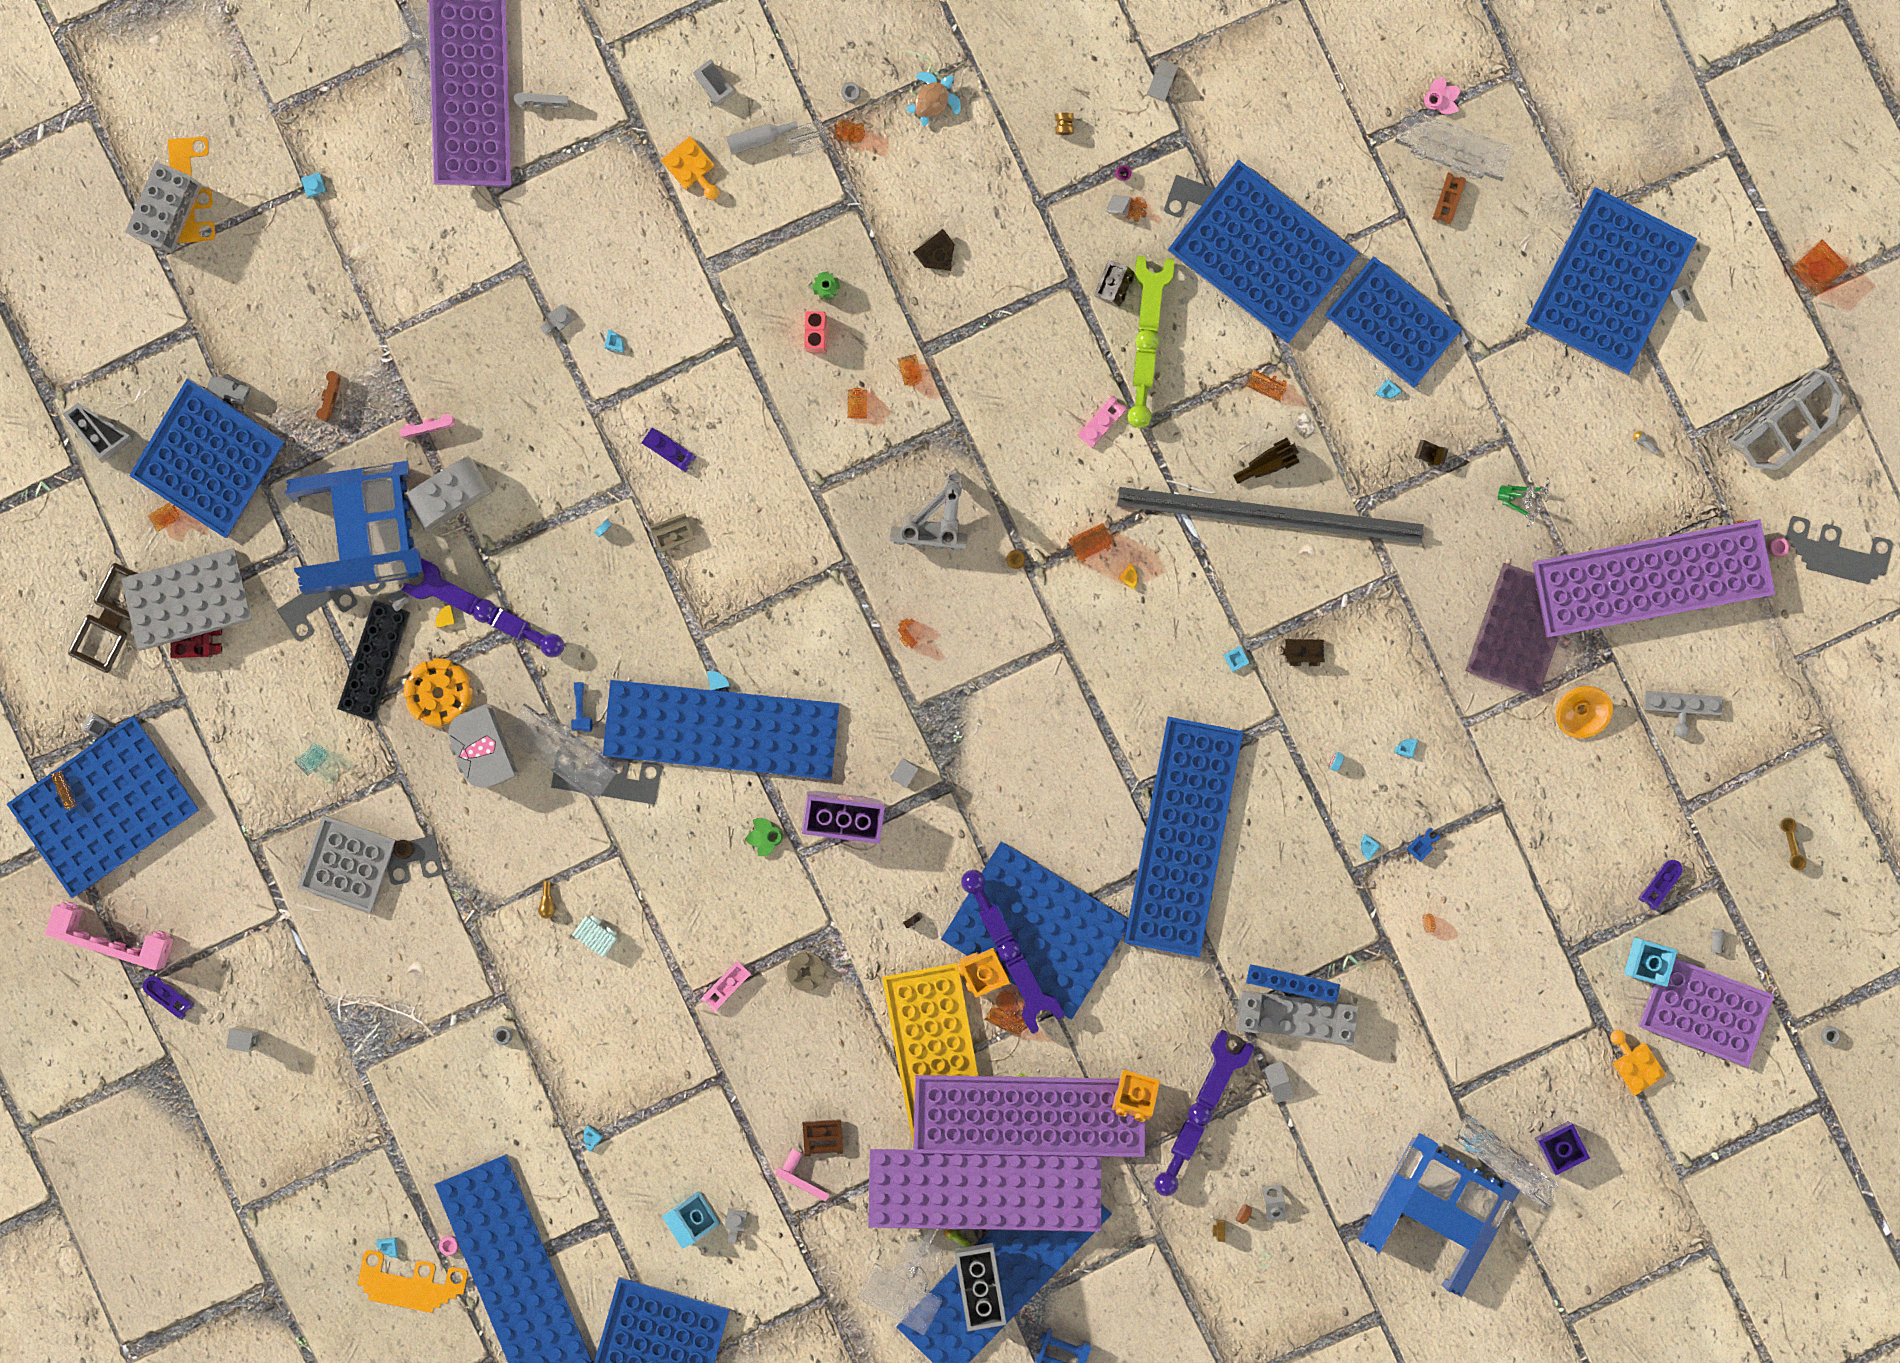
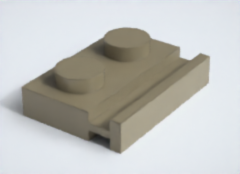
M686 513L649 526L659 553L695 540Z

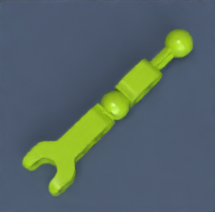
M1138 255L1135 264L1134 278L1142 288L1138 334L1135 338L1137 350L1133 386L1137 387L1135 406L1130 408L1127 418L1130 425L1138 429L1148 426L1152 418L1149 408L1146 407L1148 388H1152L1156 348L1159 345L1157 333L1162 289L1170 284L1174 273V259L1171 258L1165 260L1164 268L1159 273H1152L1146 268L1145 256Z

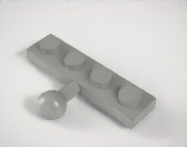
M1645 691L1644 711L1679 713L1678 724L1674 728V733L1676 736L1684 738L1690 732V728L1686 724V715L1722 716L1723 696Z

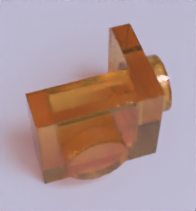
M842 119L836 120L833 139L851 144L861 143L865 136L863 123L856 124Z
M916 354L897 359L905 386H915L923 381Z
M862 388L848 390V418L867 419V390Z
M167 503L165 506L148 514L147 517L155 530L159 532L179 520L178 515L180 514L175 505L171 506L170 503Z
M906 618L898 624L900 628L897 631L902 636L899 639L905 647L910 646L913 648L918 644L906 629L915 622L913 618L910 620Z

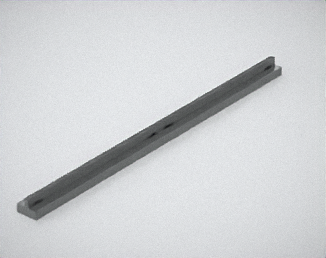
M1119 487L1118 507L1418 544L1422 543V536L1424 535V524L1126 487Z

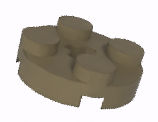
M811 952L795 955L787 966V977L791 985L803 991L817 988L825 977V967L821 958ZM802 967H810L809 972L811 975L801 976L802 971L800 969Z

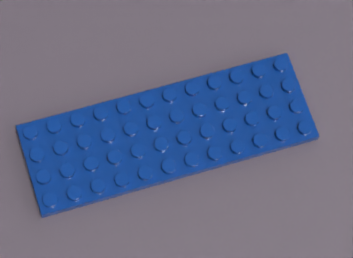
M610 680L602 756L832 780L840 703Z
M1167 717L1124 943L1200 958L1243 731Z
M507 1154L434 1184L507 1362L593 1363Z
M1101 1203L1102 1225L1112 1213ZM988 1230L974 1246L993 1243L1006 1324L1095 1232ZM955 1264L900 1321L896 1328L932 1363H969L1005 1325L972 1331L967 1330L957 1264Z

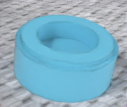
M606 519L594 533L600 537L612 523Z
M1336 751L1333 754L1329 763L1330 770L1335 772L1339 770L1344 759L1342 753Z

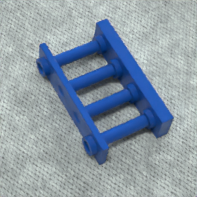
M1047 1328L1046 1332H1042L1039 1340L1042 1344L1035 1363H1066L1044 1355L1047 1344L1075 1353V1356L1078 1357L1076 1363H1086L1092 1348L1091 1343L1083 1341L1082 1346H1076L1052 1337L1051 1328Z

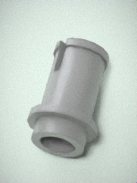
M1713 929L1710 932V935H1712L1711 952L1723 953L1724 936H1726V933H1724V929Z

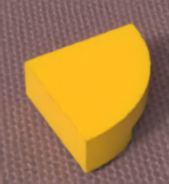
M1130 563L1118 579L1133 590L1137 585L1138 576L1134 566Z
M451 605L444 607L438 613L435 623L436 628L456 624Z

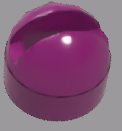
M1127 165L1119 166L1115 171V177L1120 181L1128 180L1132 174L1131 169ZM1119 172L1126 173V176L1120 175Z

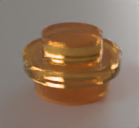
M1001 992L996 998V1004L1003 1011L1011 1010L1015 1005V997L1010 992Z

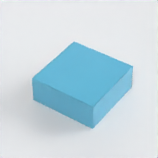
M1241 646L1223 655L1232 672L1249 663Z

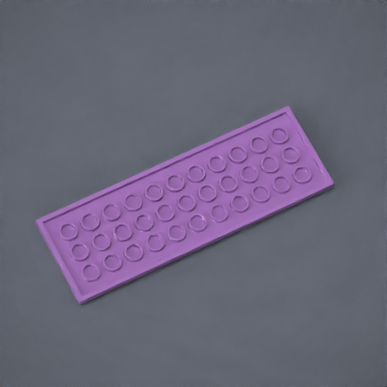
M428 0L433 185L510 187L506 0Z
M1761 519L1532 562L1546 637L1775 595Z
M915 1075L913 1153L1144 1157L1145 1122L1136 1121L1134 1119L1135 1116L1128 1114L1126 1117L1119 1116L1115 1110H1112L1120 1078Z
M870 1149L868 1228L1101 1232V1156L913 1153V1150Z

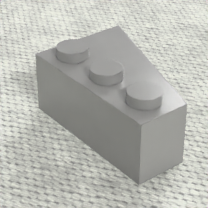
M80 403L75 404L63 413L65 419L101 463L132 441L130 435L102 419Z

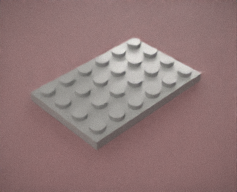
M234 548L121 578L138 651L252 621Z

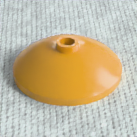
M1594 686L1578 687L1569 691L1559 701L1555 712L1556 722L1561 731L1570 737H1592L1609 724L1613 714V704L1607 693L1600 688Z

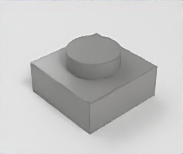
M1686 285L1671 291L1673 302L1679 309L1694 302Z

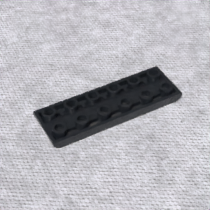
M373 600L337 707L338 710L371 721L375 720L410 617V612L402 609L395 611L393 606Z

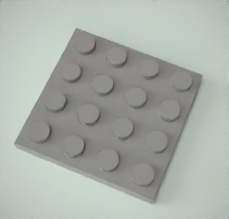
M323 815L298 888L372 913L396 840Z

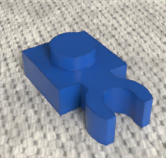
M1428 828L1425 831L1424 838L1418 835L1406 848L1419 862L1432 851L1433 847L1430 843L1436 842L1440 838L1438 834L1434 838H1430L1429 833L1433 830L1432 828Z

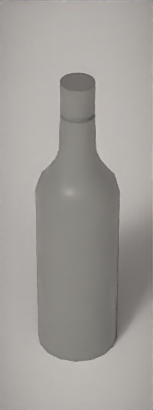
M796 121L780 126L765 124L726 136L731 155L772 143L779 135L798 129Z

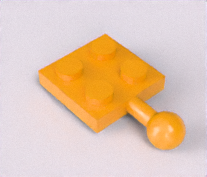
M691 136L661 159L662 163L685 191L698 181L705 189L704 195L707 199L714 200L719 196L718 187L710 185L704 177L715 165Z
M1614 1030L1611 1033V1041L1619 1045L1625 1054L1612 1064L1633 1096H1636L1666 1076V1073L1645 1042L1631 1050L1625 1041L1626 1035L1622 1030Z

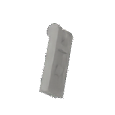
M517 93L514 96V101L519 108L534 105V108L544 109L545 106H553V109L564 110V107H569L570 105L568 96Z

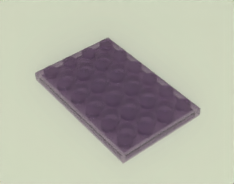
M1506 563L1502 564L1465 672L1538 697L1560 635L1546 637L1534 573Z

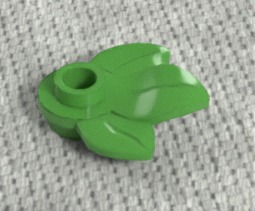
M756 818L753 819V825L756 830L750 832L746 836L745 841L752 846L758 847V856H767L772 853L774 846L782 842L783 832L781 829L773 827L769 820ZM771 833L777 834L776 840L770 838Z

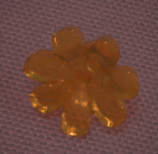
M1136 197L1135 200L1131 198L1128 216H1125L1126 219L1129 220L1133 217V220L1137 222L1140 220V216L1146 217L1147 213L1144 209L1147 208V203H1141L1140 197Z

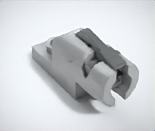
M229 374L223 377H211L206 390L226 403L228 401L245 405L251 394V388Z

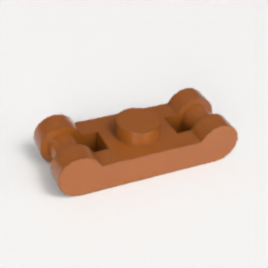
M1447 173L1432 217L1433 220L1438 221L1439 219L1445 221V224L1451 225L1466 178L1461 176L1458 178L1453 176L1452 173ZM1450 184L1457 185L1456 190L1449 188ZM1443 207L1449 209L1448 214L1441 212Z
M329 371L326 375V379L329 382L327 389H324L322 393V408L316 412L317 417L323 421H329L332 417L341 382V376L334 371Z

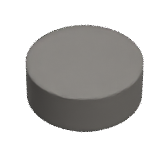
M853 82L846 83L841 90L843 99L850 103L857 101L861 94L859 86Z

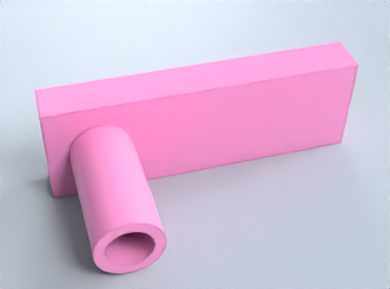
M792 1149L783 1168H778L774 1175L826 1202L829 1197L828 1193L792 1175L802 1156V1153Z

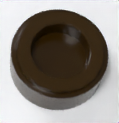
M399 840L394 845V853L400 859L409 858L414 852V846L409 840Z

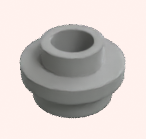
M500 1026L495 1029L493 1038L497 1044L507 1045L511 1042L513 1033L509 1027ZM501 1032H505L507 1034V1037L505 1039H502L500 1037Z
M1827 1026L1821 1031L1820 1036L1823 1043L1835 1045L1839 1042L1840 1032L1836 1027ZM1829 1032H1832L1833 1037L1831 1039L1827 1038V1034Z

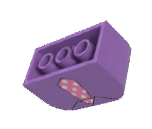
M807 791L801 831L802 834L880 844L885 805L883 801L869 797L823 791Z

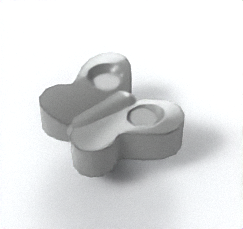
M402 590L387 596L389 603L392 604L395 611H399L404 604L410 602L409 597Z

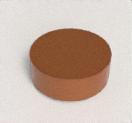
M1244 1204L1237 1214L1236 1221L1245 1224L1252 1214V1207Z

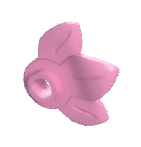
M1440 77L1431 84L1430 91L1424 97V103L1429 109H1438L1442 114H1453L1458 111L1454 101L1461 89L1455 86H1446L1445 78ZM1430 98H1436L1437 102L1432 103Z

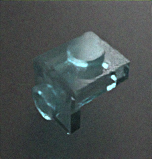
M312 743L310 748L295 760V764L309 776L325 762L327 758L326 751L322 746Z

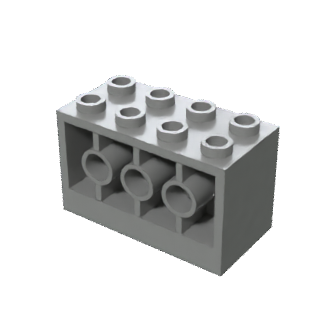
M155 161L125 232L141 242L172 254L202 184L188 174Z

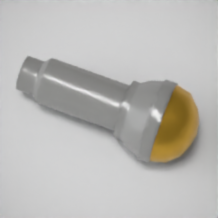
M1636 431L1634 433L1633 440L1635 443L1642 444L1654 454L1659 451L1647 439L1645 432Z

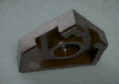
M942 228L920 244L913 251V254L925 268L951 271L955 244Z

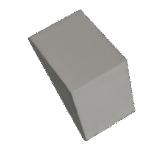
M1161 59L1147 95L1165 102L1178 65Z
M1282 1061L1264 1066L1263 1068L1275 1103L1294 1098Z

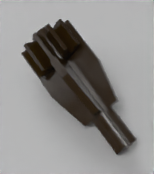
M1288 437L1274 443V447L1264 451L1248 463L1249 467L1233 475L1236 483L1239 484L1253 476L1258 478L1283 468L1288 469L1300 463L1297 454L1300 452L1296 444H1291Z

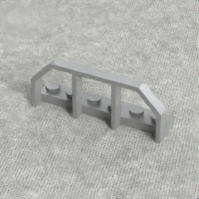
M1814 368L1729 439L1728 442L1731 447L1742 452L1750 466L1754 468L1780 469L1837 420L1842 392L1831 374ZM1826 380L1833 391V397L1828 417L1817 425L1802 400L1806 399L1814 389L1820 387ZM1797 405L1812 430L1791 447L1776 423ZM1771 427L1786 452L1774 463L1755 462L1747 448L1750 446V443L1762 436Z

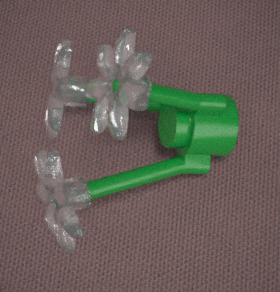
M1546 477V486L1540 487L1501 485L1498 492V500L1503 501L1502 505L1509 506L1525 515V518L1530 520L1526 527L1530 528L1535 521V517L1539 514L1540 506L1532 513L1531 511L1523 510L1510 501L1514 502L1516 497H1520L1524 500L1522 505H1526L1525 509L1528 510L1530 506L1534 505L1533 499L1536 497L1534 493L1536 491L1545 494V502H1547L1549 498V478ZM1517 491H1527V492H1524L1523 494H1522V493H1517Z

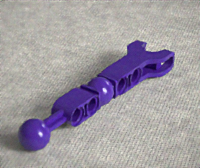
M422 558L423 581L416 586L404 583L401 587L402 591L417 599H427L434 596L474 616L475 620L480 623H487L521 641L524 637L539 645L542 653L547 657H557L564 650V641L559 635L552 633L545 636L529 628L530 623L496 607L492 601L481 599L444 580L438 566Z
M978 870L966 871L961 878L962 888L967 893L973 894L982 911L979 912V915L997 947V954L1001 960L1005 961L1025 1001L1022 1017L1030 1032L1035 1034L1039 1030L1036 1016L1040 1011H1051L1057 1020L1063 1019L1064 1013L1057 999L1052 995L1044 994L1038 986L1021 953L1020 944L1017 940L1013 939L996 904H991L983 889L985 886L984 875Z
M1223 1029L1217 1033L1211 1045L1214 1062L1195 1100L1197 1103L1189 1108V1119H1186L1172 1147L1171 1153L1174 1156L1167 1171L1160 1173L1155 1178V1189L1162 1196H1171L1178 1190L1177 1174L1184 1160L1189 1161L1205 1130L1203 1126L1211 1121L1212 1110L1215 1109L1231 1074L1235 1069L1247 1065L1254 1050L1253 1044L1246 1043L1238 1053H1229L1225 1047L1228 1033Z

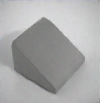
M1113 195L1106 212L1112 215L1128 216L1131 197Z
M90 712L81 728L84 732L100 739L110 723L95 713Z

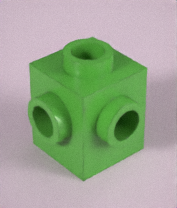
M828 271L817 274L818 277L814 278L815 283L812 284L814 295L818 294L819 299H824V301L834 299L838 295L837 289H840L838 277L834 278L833 273L829 274ZM829 282V287L824 288L822 284Z

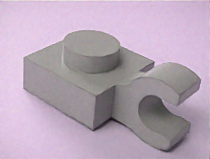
M561 304L547 315L550 321L543 324L540 328L547 335L556 327L559 331L563 330L575 319L565 306Z
M728 1208L725 1228L730 1229L728 1243L735 1244L738 1231H744L747 1211Z

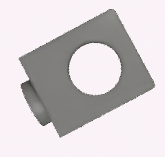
M1281 1184L1262 1187L1267 1221L1286 1219L1285 1199ZM1272 1190L1279 1193L1276 1197L1268 1196V1192Z

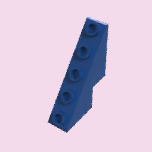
M1252 964L1249 966L1246 979L1247 984L1333 1003L1337 1002L1340 984Z

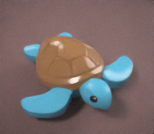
M920 72L917 74L916 78L926 82L927 85L920 89L915 104L909 105L907 112L916 113L920 116L923 126L928 125L929 117L940 114L946 108L947 103L951 105L955 115L960 112L961 104L959 98L947 91L954 84V76L948 75L941 80V83H938L935 75L932 73Z

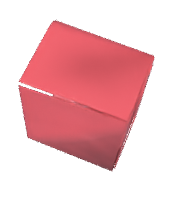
M805 311V329L808 330L805 331L804 348L809 353H826V313L821 311ZM811 314H819L821 316L822 322L819 326L813 327L809 324L808 318ZM815 332L821 336L819 345L812 346L809 344L808 336L811 333Z

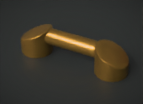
M1787 817L1781 821L1780 828L1786 832L1792 855L1789 862L1793 869L1802 870L1806 867L1807 862L1803 856L1799 855L1794 836L1797 824L1794 819Z

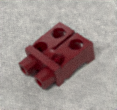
M222 629L186 638L191 639V641L171 642L170 658H202L222 654V643H213V636H222Z

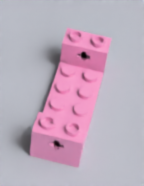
M67 901V903L61 902L59 905H54L45 932L46 936L153 970L165 968L174 938L169 937V933L163 931L153 932L146 935L142 949L138 947L127 948L125 943L114 941V943L108 942V938L96 935V937L89 936L88 931L81 929L76 931L83 909L78 908V904Z

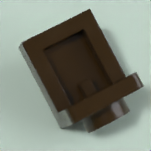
M1420 440L1414 458L1430 465L1443 466L1449 449L1437 446L1426 440Z

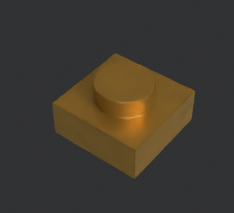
M1216 1220V1225H1212L1213 1237H1216L1217 1242H1225L1224 1220Z

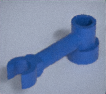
M574 682L576 719L571 720L572 731H583L584 733L592 732V718L583 717L584 682Z

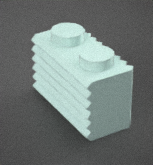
M587 915L572 935L604 958L618 940V937L615 936L617 933L608 926L606 929L601 926V921L593 915L589 917Z

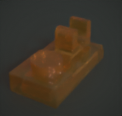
M1253 370L1245 386L1280 402L1287 389L1285 388L1287 381L1283 380L1281 384L1276 381L1277 376H1273L1271 379L1263 373Z
M992 1006L984 1019L1017 1037L1020 1036L1025 1028L1023 1026L1025 1022L1023 1017L1021 1020L1015 1019L1016 1011H1013L1009 1016L1001 1008Z

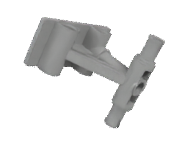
M954 470L950 471L945 480V487L916 516L907 515L903 519L902 527H891L890 541L898 545L913 543L917 547L932 545L936 549H942L943 547H951L952 550L956 551L966 549L968 535L957 533L959 521L957 519L958 503L962 493L963 482L960 472L957 470L956 473ZM945 503L944 516L941 518V523L926 521Z

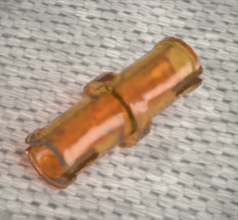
M62 770L51 774L50 777L57 789L56 794L60 796L65 811L77 806L70 792L71 787L67 785Z

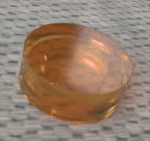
M1431 913L1423 914L1422 920L1425 932H1434L1436 925L1433 915Z

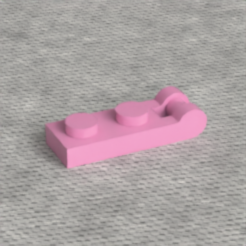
M1114 395L1077 435L1091 448L1127 409L1124 404L1121 405L1116 401L1117 398ZM1111 406L1116 410L1114 415L1108 411Z
M444 414L439 420L434 421V418L423 420V424L415 425V423L404 425V428L399 430L401 437L406 439L454 426L455 419L449 414Z
M737 960L701 1000L710 1005V1009L715 1012L751 973ZM714 993L720 997L717 1002L711 997Z

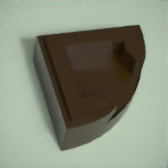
M918 912L903 921V924L906 928H910L920 921L923 916Z

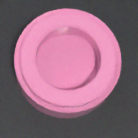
M1774 538L1770 541L1768 550L1771 555L1781 557L1787 554L1789 544L1784 538Z
M451 1235L445 1236L439 1243V1250L447 1256L453 1255L459 1248L456 1237Z

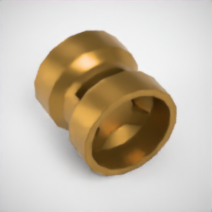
M1055 114V121L1057 122L1055 134H1074V127L1072 126L1074 114Z

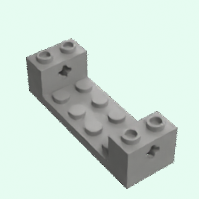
M1240 990L1235 1028L1238 1031L1266 1032L1331 1040L1334 1043L1354 1045L1358 1006L1349 1003H1333L1317 999Z

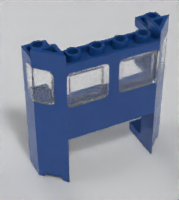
M408 461L300 477L286 481L288 485L285 495L293 503L301 502L300 496L331 491L339 561L294 568V572L300 577L298 578L299 585H303L299 586V589L304 595L418 577V572H422L420 552L417 549H412L415 547L413 536L410 537L409 531L412 529V522L407 515V511H410L408 500L404 499L405 492H407L406 479H411Z
M1419 1133L1416 1139L1413 1137L1360 1232L1358 1240L1362 1243L1365 1242L1367 1246L1380 1253L1401 1213L1411 1217L1466 1248L1450 1279L1445 1278L1442 1286L1448 1292L1462 1297L1521 1189L1506 1180L1500 1186L1501 1182L1490 1177L1488 1180L1482 1177L1483 1172L1474 1167L1472 1170L1466 1168L1465 1162L1458 1158L1455 1161L1448 1158L1449 1153L1441 1149L1437 1152L1439 1144Z

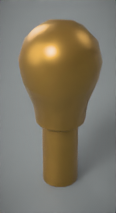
M543 881V896L538 907V913L544 919L551 918L555 913L550 881Z

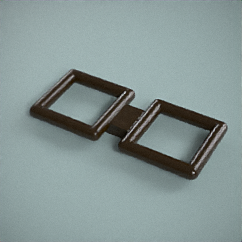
M117 563L111 565L94 599L96 605L104 608L100 618L90 614L86 615L68 650L69 656L104 673H108L111 670L127 638V632L118 627L123 618L130 620L129 611L103 598L117 572L127 577L138 574ZM90 624L118 636L105 664L77 651Z

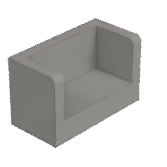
M711 59L693 72L696 80L717 107L735 94L733 87L728 84Z
M902 758L890 778L907 788L919 768Z
M243 1026L229 1029L226 1048L244 1052H251L257 1049L261 1030Z

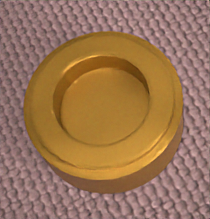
M1012 550L1008 553L1006 562L1010 568L1019 569L1025 563V555L1020 550Z

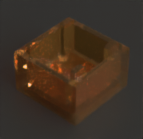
M1822 239L1816 242L1789 270L1814 296H1817L1849 266Z
M1104 523L1090 528L1067 541L1076 562L1081 561L1082 564L1085 563V558L1104 549L1107 552L1110 551V546L1113 544Z

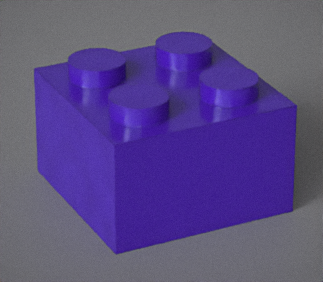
M1569 1121L1534 1138L1551 1173L1555 1176L1590 1159L1573 1123Z

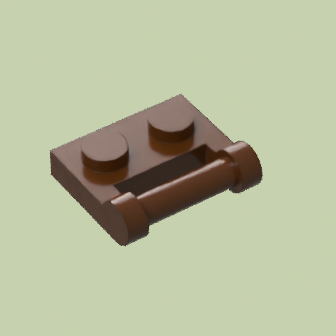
M841 1119L802 1122L805 1156L821 1153L843 1154ZM836 1140L837 1145L810 1146V1141Z

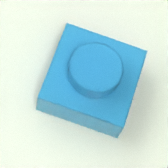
M320 173L301 178L308 198L326 192Z

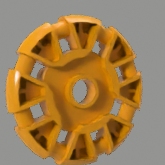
M434 658L433 661L421 662L410 672L412 674L409 679H406L404 685V698H406L408 704L406 707L410 714L417 721H423L424 725L444 727L446 724H451L458 715L465 713L467 707L471 705L473 688L470 687V678L460 665H454L451 660ZM435 668L437 674L430 675L429 669ZM448 670L453 672L451 678L445 675ZM418 677L423 679L420 686L415 684ZM461 683L463 690L458 691L456 684ZM437 687L443 689L444 694L441 698H436L433 694ZM419 695L420 702L415 703L413 696ZM456 699L461 702L458 708L453 706ZM425 709L431 710L429 716L423 713ZM447 711V716L441 717L440 712Z

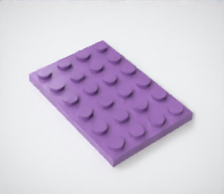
M1675 958L1668 986L1653 984L1638 1027L1749 1067L1775 995Z

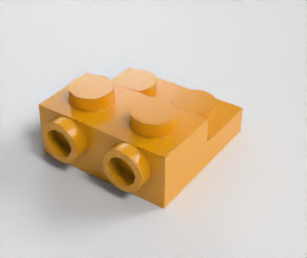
M995 948L980 954L976 952L959 960L958 971L961 976H965L967 989L970 993L973 992L975 998L1007 985L1011 981Z
M1123 1069L1118 1090L1115 1093L1112 1110H1115L1119 1116L1126 1117L1127 1114L1135 1116L1134 1119L1139 1122L1149 1120L1153 1114L1160 1080Z

